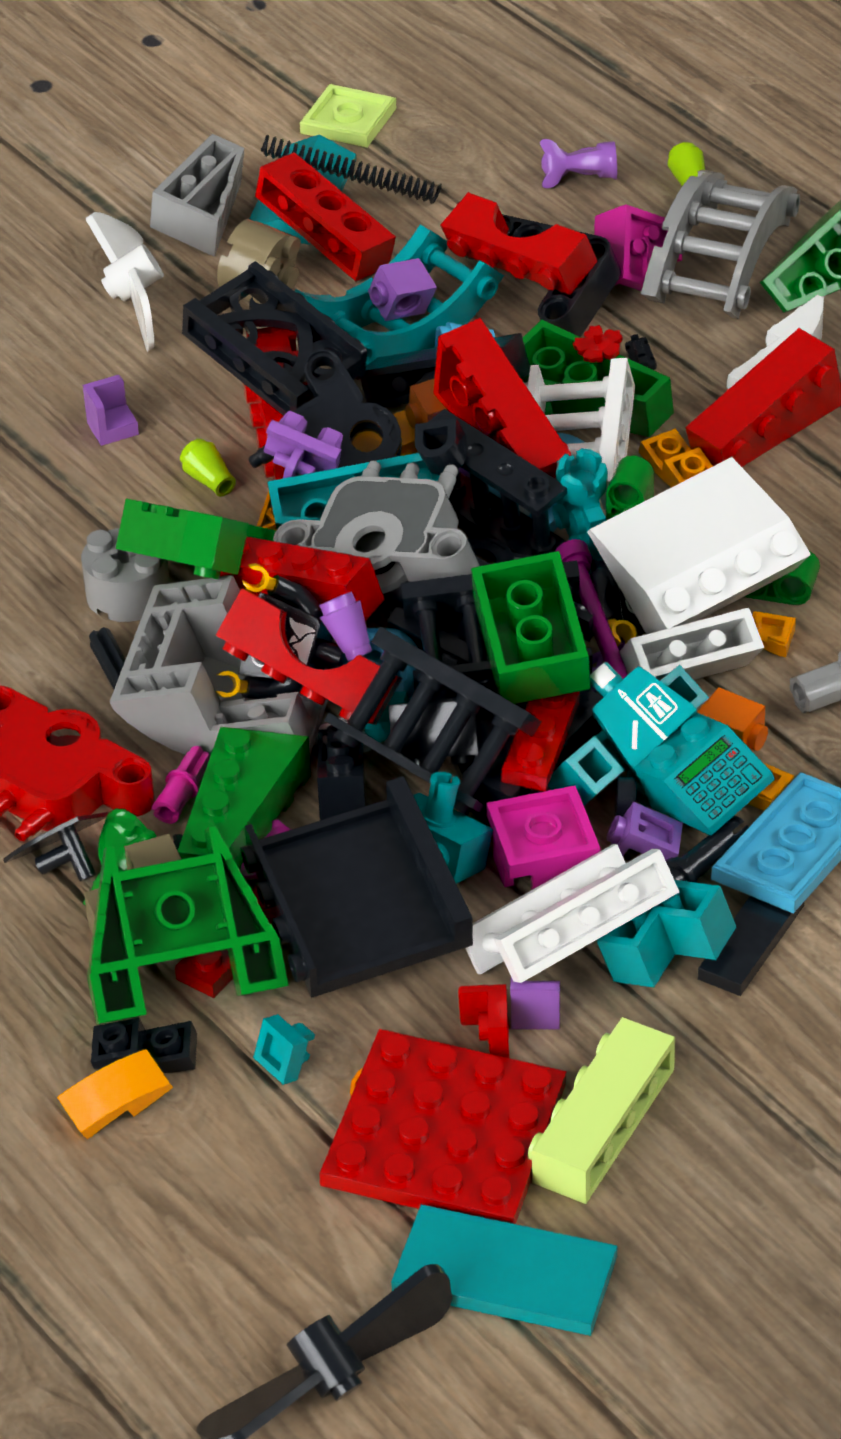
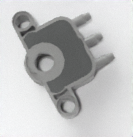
M370 461L361 476L347 479L335 488L320 521L290 520L276 530L273 538L276 542L370 558L374 570L388 565L391 561H396L390 570L376 575L383 594L397 589L401 586V583H405L407 580L408 582L468 575L472 574L471 568L479 567V563L465 533L457 529L458 518L449 500L458 474L457 467L452 464L445 467L438 481L418 479L417 475L420 468L416 463H408L405 470L402 471L400 478L379 477L380 463Z

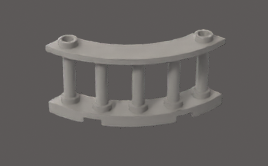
M699 170L697 177L690 176L676 195L663 222L662 230L668 232L663 246H654L641 295L649 301L663 304L665 303L666 295L671 294L672 291L725 301L723 311L730 317L739 319L741 309L745 310L748 306L751 288L748 285L765 243L777 227L781 225L789 227L791 216L796 217L800 206V194H797L798 189L792 186L781 185L769 193L728 185L727 180H724L725 175L709 170ZM718 204L758 211L756 217L717 210ZM699 222L748 232L743 246L688 236L694 225L697 226ZM687 251L737 261L730 286L676 276L674 268L679 255H683Z

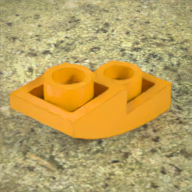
M676 428L640 442V455L651 464L654 472L670 487H674L713 467L699 447L690 449Z
M145 1049L101 1068L70 1087L57 1098L80 1133L88 1140L127 1110L135 1117L170 1091L173 1086L148 1050Z

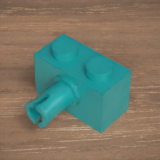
M435 772L430 778L431 784L428 796L420 792L413 796L457 884L485 869L493 829L454 810L460 779L457 776L452 778L451 773Z

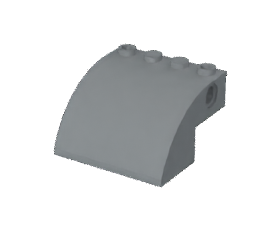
M220 576L219 580L206 578L153 586L110 699L113 710L127 723L150 739L185 755L193 746H201L203 751L209 752L211 755L220 727L308 736L311 755L328 699H326L322 706L298 692L277 694V697L266 699L244 698L242 693L222 698L215 692L223 691L228 693L233 687V682L228 676H216L219 672L232 671L241 680L245 677L238 674L241 659L223 650L222 647L226 641L216 636L217 631L240 592L234 576Z

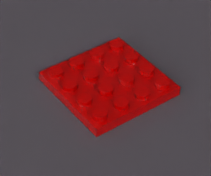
M379 1029L321 1168L320 1186L419 1209L420 1205H426L516 1224L532 1180V1160L528 1159V1150L534 1136L538 1132L544 1133L551 1122L553 1110L561 1099L566 1086L567 1071Z

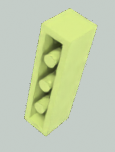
M623 1017L611 1034L605 1033L602 1036L596 1050V1056L591 1064L581 1067L576 1076L573 1090L567 1099L561 1098L557 1102L551 1116V1122L544 1133L538 1132L532 1139L528 1150V1159L532 1160L533 1184L587 1204L673 1073L675 1063L674 1036Z

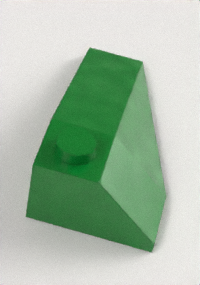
M841 200L821 217L760 281V284L783 313L804 305L817 295L823 297L841 289Z

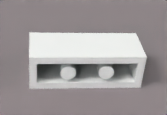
M748 607L631 638L619 652L628 674L637 666H640L658 680H661L680 664L691 678L695 680L747 666L763 650L764 645Z

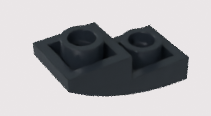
M139 1017L94 1026L91 1064L94 1069L100 1070L119 1059L147 1049L163 1073L193 1070L196 1067L197 1032L192 1021L145 1030Z

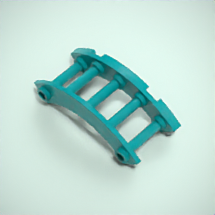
M420 224L407 244L389 264L420 258L428 273L437 266L463 283L444 303L432 297L426 310L430 314L418 322L410 325L400 318L385 321L377 306L372 303L368 293L373 281L372 277L360 285L347 290L346 295L334 298L329 294L314 295L295 289V292L303 295L307 302L322 314L332 318L335 324L350 336L361 341L368 351L367 366L378 357L435 348L436 328L438 326H445L447 322L460 325L467 324L483 307L486 301L496 294L498 285L505 275L481 260L478 261L473 270L445 253L448 248L447 240ZM377 322L390 331L373 332L364 330L362 327Z

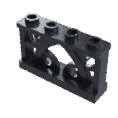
M256 261L248 265L246 271L201 300L194 298L183 305L182 334L283 416L288 411H294L315 398L308 385L305 386L303 382L306 378L304 371L305 361L316 350L328 349L334 352L340 358L353 380H359L365 376L368 351L361 341L350 336L336 325L332 318L322 314L307 302L303 295L293 291L279 280L275 273L265 269ZM250 294L252 297L249 301V310H243L239 301ZM253 297H254L257 301H259L261 304L256 303V302L253 300ZM229 307L231 308L232 312L218 315ZM256 327H274L295 331L298 341L297 357L281 351L265 353L256 347L258 340ZM243 328L246 329L249 335L248 338L243 336ZM276 362L283 363V367ZM318 367L314 371L313 376L319 380H327L334 375L335 370L333 368L323 369Z

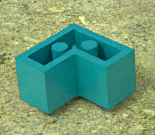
M674 880L680 891L679 893L597 939V944L613 982L654 988L675 954L716 960L736 929V924L721 886Z

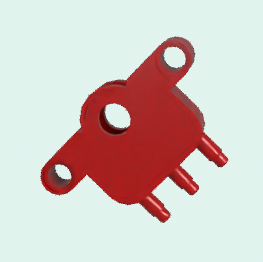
M0 686V817L9 811L24 820L21 826L15 830V836L18 840L25 841L41 829L49 831L75 817L91 815L101 805H105L113 810L116 808L125 809L136 817L151 811L155 802L152 770L149 762L108 739H101L99 725L88 713L75 709H60L48 712V707L12 688ZM60 729H72L77 731L80 736L64 735L57 737L51 733Z

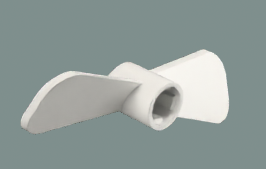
M94 212L86 217V221L111 262L110 265L103 269L106 277L101 279L102 284L113 299L118 296L122 301H126L129 298L132 299L144 344L148 352L155 347L151 310L145 288L164 276L152 253L143 244L142 236L134 228L109 215Z

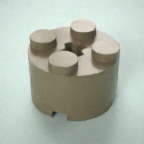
M245 219L238 224L227 243L233 245L229 256L221 255L217 271L218 286L221 287L248 269V265L256 261L265 269L275 273L279 280L292 289L299 277V269L294 266L301 244L300 239L251 219ZM249 294L243 300L249 302L252 296ZM253 297V300H254L256 303L261 304L259 301H257V300Z

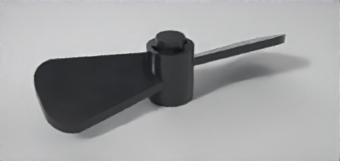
M429 1264L420 1268L342 1332L330 1315L317 1320L286 1344L298 1362V1366L209 1414L197 1426V1433L201 1439H246L313 1387L321 1398L332 1394L335 1400L338 1401L347 1396L362 1384L358 1375L365 1370V1367L361 1361L434 1326L444 1317L452 1301L449 1277L438 1264Z

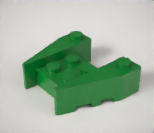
M126 499L115 549L194 565V575L219 580L221 571L238 575L246 536L274 541L273 538L276 530L224 517Z
M216 826L208 827L204 830L209 853L207 855L119 872L114 846L104 849L87 974L96 1024L147 1014L138 967L226 949L228 950L237 996L289 986L280 939L257 902L258 900L251 887L247 884L232 858L233 856Z

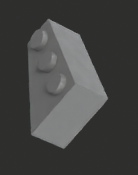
M215 134L209 136L153 191L150 227L215 257L241 185L245 148Z

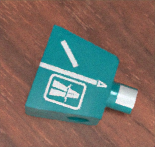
M605 662L590 675V684L603 696L593 707V716L634 775H636L634 767L643 761L654 748L660 746L680 729L687 720L697 714V709L693 704L640 666H637L623 679L608 662Z

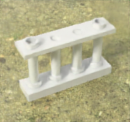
M611 359L609 376H604L603 381L545 385L539 365H531L529 380L524 384L544 414L546 402L604 397L606 401L605 406L600 407L599 411L546 415L555 431L600 428L602 431L601 437H596L595 442L570 443L567 446L575 459L576 451L581 448L593 450L602 456V463L606 464L608 471V483L606 492L600 499L603 509L606 510L607 489L618 462L627 456L635 393V383L628 359ZM519 505L521 512L530 515L531 512Z
M612 844L474 922L473 946L466 947L465 949L477 974H482L504 961L513 982L522 983L680 891L660 849H651L626 863L618 845Z

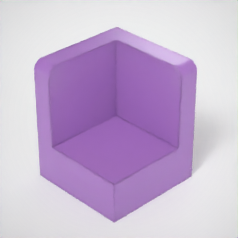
M120 375L83 385L87 424L101 446L139 435L138 422L126 404L124 381Z
M511 977V1029H560V981H524L518 983L513 982Z

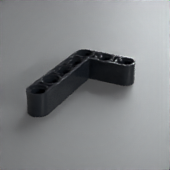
M502 214L509 228L508 236H534L552 227V225ZM588 233L583 234L587 235L598 262L571 295L556 289L549 290L538 307L540 321L544 320L579 337L583 335L621 275V269L608 240Z

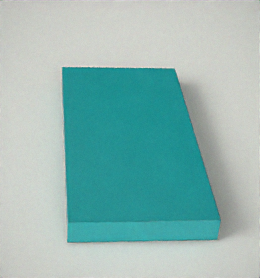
M420 1205L392 1278L391 1286L393 1291L420 1268L429 1264H438L443 1268L450 1280L452 1293L450 1306L591 1336L616 1263L617 1245Z

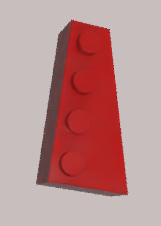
M478 318L438 336L433 394L449 412L556 479L557 460H560L565 453L572 456L570 449L561 440L482 319Z

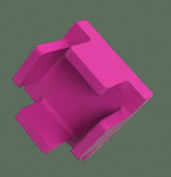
M576 785L486 803L487 818L493 829V857L504 887L514 886V878L531 875V890L601 851Z

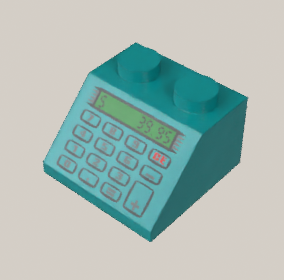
M700 713L687 720L680 729L660 746L654 748L643 761L634 767L652 809L709 835L714 834L775 780L773 773L728 725Z

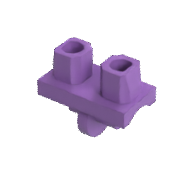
M288 411L279 422L274 420L270 422L266 431L268 436L264 452L274 456L273 463L285 468L283 478L338 468L340 461L342 433L327 427L321 430L317 439L304 434L307 428V421L304 417Z

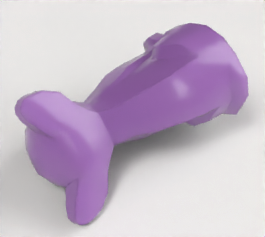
M543 139L540 141V146L544 151L541 159V168L545 173L542 181V187L551 188L559 184L561 178L569 171L583 175L597 174L600 178L617 179L615 142L598 143L596 147H587L567 153L552 140Z

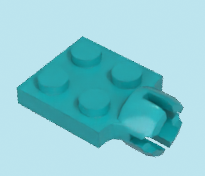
M581 448L576 451V459L573 455L569 456V454L565 453L560 460H557L556 480L567 487V494L557 501V505L552 507V512L557 527L560 530H566L569 536L568 540L580 539L585 541L592 559H595L601 555L587 532L589 529L606 521L599 499L606 492L608 471L606 464L602 463V456L590 449Z

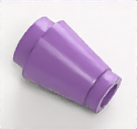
M352 591L319 605L323 614L319 618L341 651L345 653L348 661L353 660L358 655L363 656L372 651L361 600L356 601Z

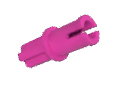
M193 746L186 753L178 768L167 774L165 788L152 806V810H155L153 814L158 820L168 824L177 822L186 803L190 798L196 797L200 788L198 782L203 776L211 756L209 752L203 751L201 746Z

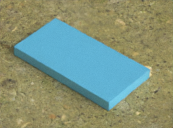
M800 772L712 866L711 880L794 914L841 861V788Z

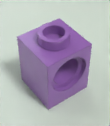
M420 258L380 265L368 293L372 303L377 306L384 320L389 321L424 314L437 286Z

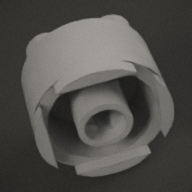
M120 528L109 531H93L87 536V544L81 555L88 606L96 614H98L97 609L108 613V618L113 621L131 622L141 620L153 586L170 583L168 561L166 559L115 549Z

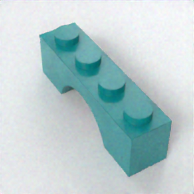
M680 664L660 680L693 704L696 709L709 699L707 694ZM602 731L597 736L592 737L553 772L548 787L554 790L576 785L582 803L585 806L629 768L604 731Z

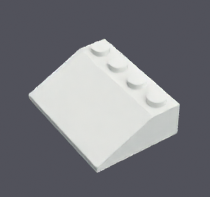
M732 457L589 529L587 532L646 634L698 621L794 571L811 555L790 518Z

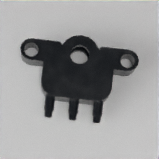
M319 349L312 352L305 361L304 371L308 387L315 398L292 411L303 416L307 421V428L304 434L317 439L321 430L327 427L342 433L343 439L338 468L401 456V429L396 417L383 406L376 403H364L361 391L340 358L334 352L328 349ZM321 366H329L335 370L334 375L327 380H319L313 376V373ZM364 431H373L383 440L375 450L362 452L352 445L354 437ZM265 446L249 457L248 460L253 468L267 464L274 459V456L264 452Z

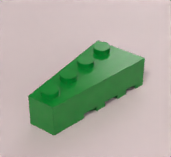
M544 320L539 321L523 337L530 366L539 365L545 385L603 381L604 376H609L611 360L603 357L602 362L590 363L584 361L583 356L579 355L573 348L575 338L582 337ZM618 355V356L615 357L614 359H616V358H626V357L621 356V355ZM628 359L635 383L630 433L651 437L674 414L671 380L666 375ZM529 374L522 379L524 383L528 382ZM604 397L551 401L553 414L599 411L600 407L605 406L606 401Z
M220 727L178 848L181 859L209 854L204 830L208 827L216 826L240 870L243 864L240 847L246 846L245 826L252 824L258 840L263 839L272 830V821L276 820L281 811L286 812L293 803L294 793L299 785L304 786L311 777L309 737Z

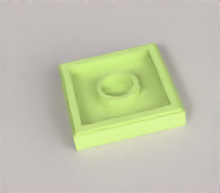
M329 84L301 120L300 133L310 136L320 134L329 140L368 148L396 110V98Z

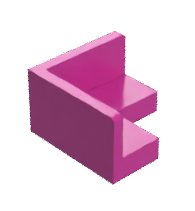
M627 204L595 216L594 235L608 240L621 269V275L615 285L621 284L642 291L654 246L662 247L668 232L662 230L665 217ZM682 254L679 255L677 262L682 261Z

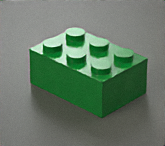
M556 551L471 568L474 604L498 695L517 704L590 689L589 656L560 552Z

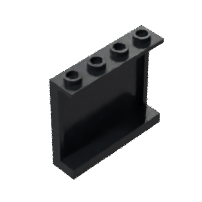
M404 776L386 782L387 800L260 840H258L252 824L245 826L246 846L240 847L245 869L248 874L256 873L259 882H256V889L264 910L272 909L275 918H272V925L280 939L281 946L287 944L291 951V954L288 955V961L296 982L304 981L311 998L473 946V917Z

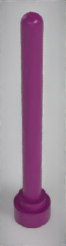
M580 539L568 540L562 543L556 551L560 552L562 562L577 560L580 575L579 597L582 605L593 615L592 631L604 662H608L624 679L628 675L589 575L593 559L588 545Z

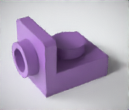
M633 802L623 817L617 815L613 819L607 833V841H610L611 845L617 844L622 856H624L629 848L642 854L651 849H660L666 860L679 855L683 823Z

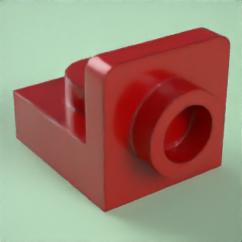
M507 985L460 986L458 988L461 1025H478L479 1041H489L490 1054L509 1058Z

